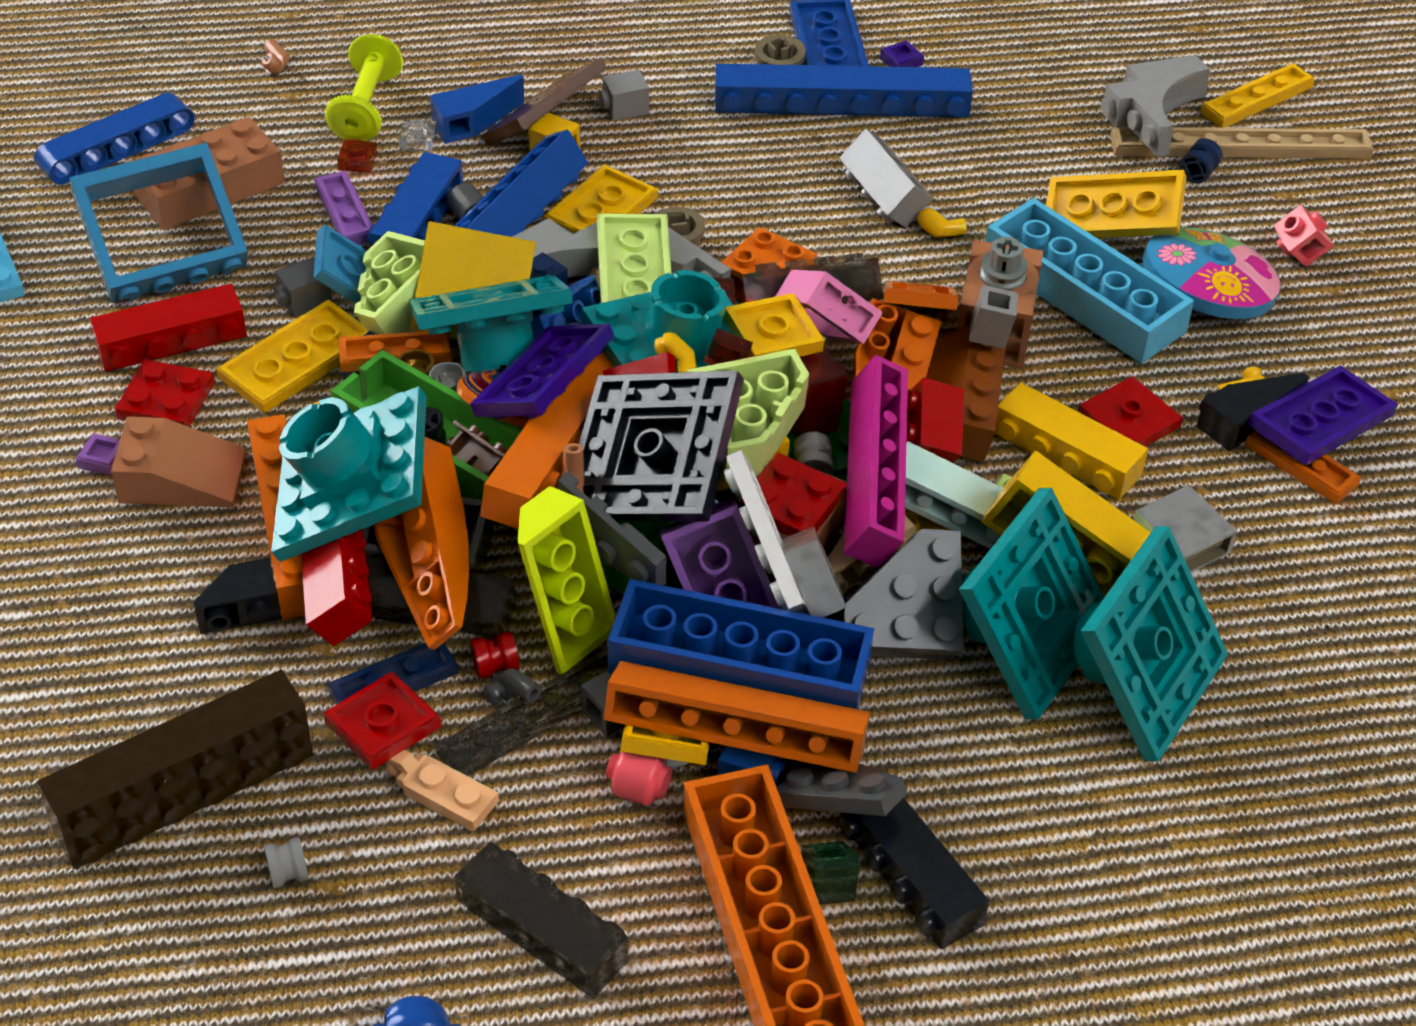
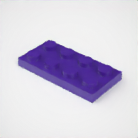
M610 323L548 326L470 403L475 417L503 419L508 416H524L527 419H532L544 414L547 410L546 408L553 400L565 392L566 387L575 377L582 374L585 370L584 368L595 357L603 352V348L614 338Z
M1340 365L1251 413L1247 425L1259 432L1262 437L1286 451L1293 459L1300 461L1306 466L1394 416L1398 404Z

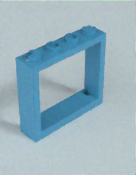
M207 142L70 177L72 196L111 303L128 298L131 302L138 299L140 295L154 291L156 293H164L170 291L176 285L187 282L191 284L201 283L207 280L209 276L220 273L233 274L234 269L247 266L248 250ZM204 172L232 246L117 276L90 201Z

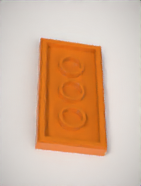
M888 281L885 284L883 303L957 310L959 297L954 287Z

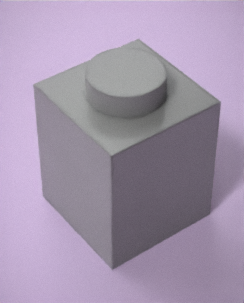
M640 70L602 77L603 90L599 91V102L601 108L607 110L612 121L649 114V86Z
M982 285L971 316L969 341L980 343L984 346L1005 349L1016 319L1018 293Z

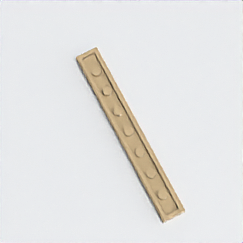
M1112 127L1110 137L1115 156L1157 157L1129 127ZM1173 127L1169 155L1158 157H1184L1199 139H1210L1216 142L1222 150L1223 157L1371 159L1374 149L1366 129Z

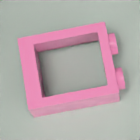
M791 270L776 296L794 293L820 334L828 340L864 344L883 313L826 271ZM844 296L848 297L846 304L842 302V297Z

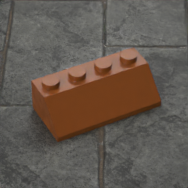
M970 325L936 339L926 378L964 389L961 457L984 462L996 431L1005 349L984 346L980 343L969 341Z

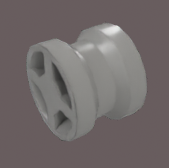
M299 837L291 838L287 844L281 846L273 843L264 845L273 889L283 887L284 883L289 880L296 879L299 882L309 880Z

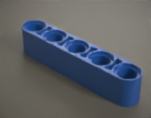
M164 93L43 143L36 150L34 161L53 182L65 184L70 182V177L99 170L184 134L193 126L195 115L176 95Z

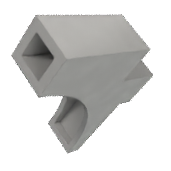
M1196 55L1127 65L1126 76L1122 82L1106 84L1105 97L1101 101L1102 113L1116 128L1128 126L1157 157L1169 155L1173 125L1166 115L1184 103L1206 97L1210 68Z

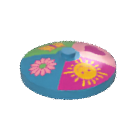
M1180 227L1179 235L1152 236L1142 258L1143 267L1194 300L1193 310L1216 317L1249 319L1261 316L1274 306L1281 288L1276 270L1262 255L1236 239L1210 230Z

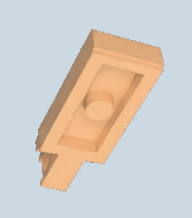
M403 750L385 762L386 772L396 777V784L403 788L405 796L470 831H475L499 802L498 792L429 755L426 756L425 754L418 753L414 757L411 752Z

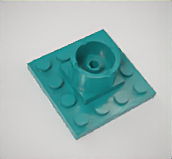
M681 270L675 271L673 274L666 273L654 281L651 292L581 308L580 320L584 325L610 323L614 338L603 348V352L614 367L658 355L654 348V342L656 338L663 337V334L667 332L676 333L694 350L697 368L748 358L724 320L726 307L732 306V302L727 297L725 290L721 289L720 284L714 278L700 272ZM675 360L676 373H678L677 362Z
M554 275L409 299L412 315L420 330L426 329L429 335L449 332L451 331L450 325L454 326L457 333L462 367L466 372H478L489 369L497 370L500 369L501 365H506L507 367L534 341L531 321H534L532 310H539L543 315L554 314L564 311V305L573 303L570 287Z
M419 386L405 392H398L372 406L362 407L355 413L339 398L330 397L319 400V404L312 403L300 410L286 424L279 439L281 442L279 451L282 455L271 549L272 554L280 562L421 506L427 396Z
M1039 488L981 562L972 567L970 573L965 575L962 586L959 588L963 598V625L967 628V634L972 640L987 644L1025 719L1038 720L1077 667L1078 662L1074 650L1076 624L1081 614L1086 612L1085 609L1091 603L1102 602L1104 599V595L1052 488Z
M1155 526L1102 602L1091 603L1085 609L1086 612L1081 614L1074 634L1075 656L1078 665L1083 668L1082 673L1090 682L1107 684L1144 761L1159 762L1228 656L1224 643L1170 526Z

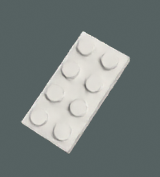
M741 450L726 456L730 468L724 470L725 477L738 500L743 498L745 506L740 507L739 510L748 531H751L753 537L758 536L761 543L754 547L763 568H766L768 574L774 573L776 582L771 583L770 587L778 606L782 607L783 610L809 614L784 555L782 538L752 465Z

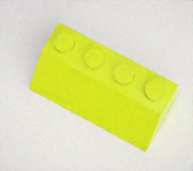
M549 486L520 507L518 546L556 672L563 675L609 638L616 615L584 500Z

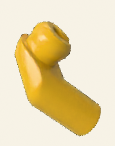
M667 332L663 334V337L656 338L654 342L656 353L669 352L674 355L678 373L697 368L694 350L676 333Z

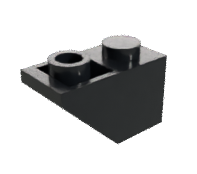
M270 558L229 565L194 601L200 634L281 619Z

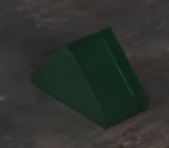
M844 841L800 845L801 855L819 904L855 901L860 868L859 856Z

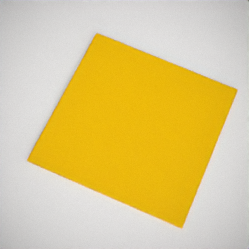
M428 221L415 298L530 279L536 242ZM412 315L409 329L427 331L426 329H419ZM450 325V337L457 338L456 329L453 325Z

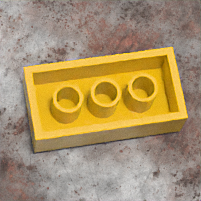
M1035 450L999 492L981 522L1001 536L1039 488H1052L1105 597L1151 532Z

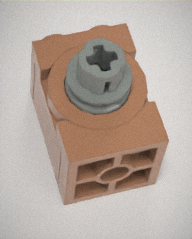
M1000 237L993 242L973 240L960 303L957 330L970 325L971 316L982 285L1017 292V314L1005 347L1003 366L1024 369L1044 250L1024 248L1017 239L1012 237Z

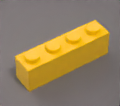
M1022 382L998 405L996 435L1032 454L1036 450L1065 472L1118 500L1123 497L1143 474L1148 453L1147 447Z

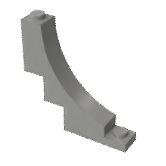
M548 218L512 236L514 238L535 241L534 257L544 252L568 269V278L589 276L593 267H599L597 222L571 234ZM668 227L672 274L675 271L681 270L706 274L720 284L721 289L725 290L728 297L731 268Z

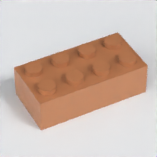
M250 117L236 120L226 126L204 132L202 135L183 142H177L172 146L135 159L139 160L207 142L230 204L285 183L281 151ZM204 172L133 190L136 198L163 230L218 209Z

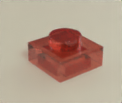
M344 139L337 159L338 170L371 173L378 153L377 142Z
M717 328L703 362L714 365L747 358L753 342Z

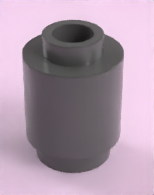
M461 183L450 190L446 204L457 219L460 220L483 196L473 184Z

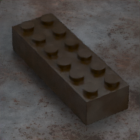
M280 669L37 780L53 833L73 869H77L87 863L96 862L104 855L129 843L138 842L156 830L169 824L178 823L196 811L209 805L218 804L226 797L249 786L258 785L266 778L289 767L298 766L304 760L314 756L305 703L283 670Z

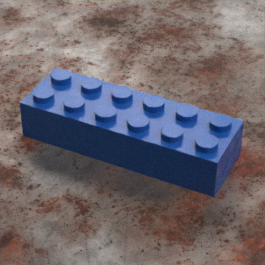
M629 579L608 638V673L613 674L619 662L625 661L859 709L871 662L875 628Z

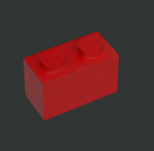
M924 377L912 389H909L907 398V441L951 463L962 456L964 389Z

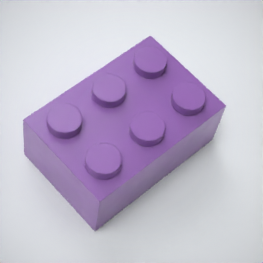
M734 497L714 505L709 522H674L659 528L661 538L683 590L781 609L774 597L770 581L758 558L754 543Z

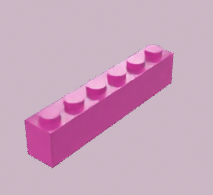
M875 355L851 382L844 554L876 568H879L904 542L908 369L878 355Z

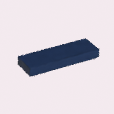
M423 643L327 683L328 692L337 705L391 671L416 692L458 674V664L444 643L435 650L428 648L427 644Z

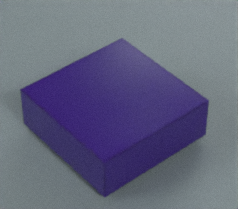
M907 40L881 49L880 59L889 67H919L924 63V55Z

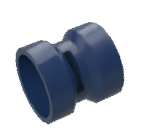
M1210 139L1197 140L1179 163V170L1185 171L1186 180L1192 183L1205 182L1222 161L1223 153L1220 146Z

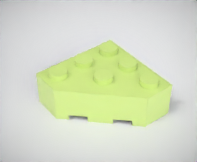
M387 231L364 253L363 263L366 266V271L360 274L358 292L361 295V301L355 303L354 313L367 332L371 331L378 335L416 331L409 329L412 316L409 299H415L425 240Z
M796 349L686 370V372L738 370L744 378L720 475L724 483H728L724 470L730 468L726 456L739 450L744 453L752 465L756 477L759 476L769 464L805 408L809 372Z

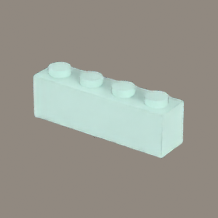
M907 441L905 508L950 530L961 531V535L991 549L1001 536L981 521L1003 488Z

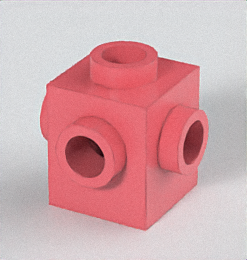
M1301 204L1274 225L1280 236L1277 240L1279 247L1287 256L1293 255L1306 267L1334 246L1324 230L1328 227V224L1317 211L1310 213Z

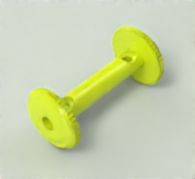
M364 34L352 42L348 51V59H350L349 62L353 69L358 71L359 74L353 93L348 96L345 94L344 96L341 95V97H334V99L329 101L325 109L324 116L328 124L327 126L335 135L345 141L362 143L372 140L377 136L382 126V118H380L381 115L377 108H374L375 105L370 103L377 81L384 82L385 80L387 82V80L394 79V77L399 75L403 67V57L397 45L388 38L377 34Z

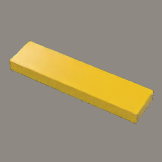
M1291 63L1203 103L1200 113L1218 127L1226 128L1313 88L1315 78L1294 63Z

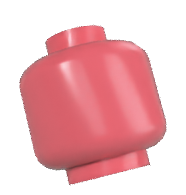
M621 752L620 754L613 753L606 768V778L611 779V789L616 797L648 806L653 804L656 799L662 800L665 797L671 782L673 769L667 766V759L626 752Z

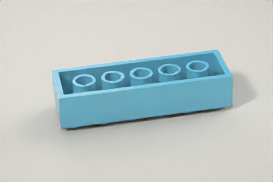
M1030 199L987 227L985 242H993L1000 237H1012L1017 239L1024 248L1044 250L1036 294L1139 363H1144L1187 332L1194 304L1192 298L1037 199Z

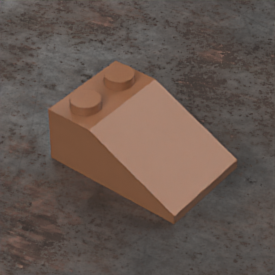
M126 417L111 469L118 503L234 508L247 453L246 447L166 418Z

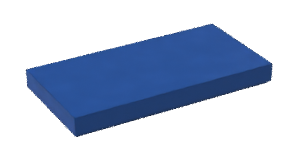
M803 0L790 2L789 11L796 38L806 48L803 65L869 66L850 0Z

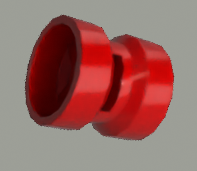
M511 631L498 633L495 640H486L483 637L470 640L472 661L479 680L491 677L499 669L505 671L513 668L519 671V657Z

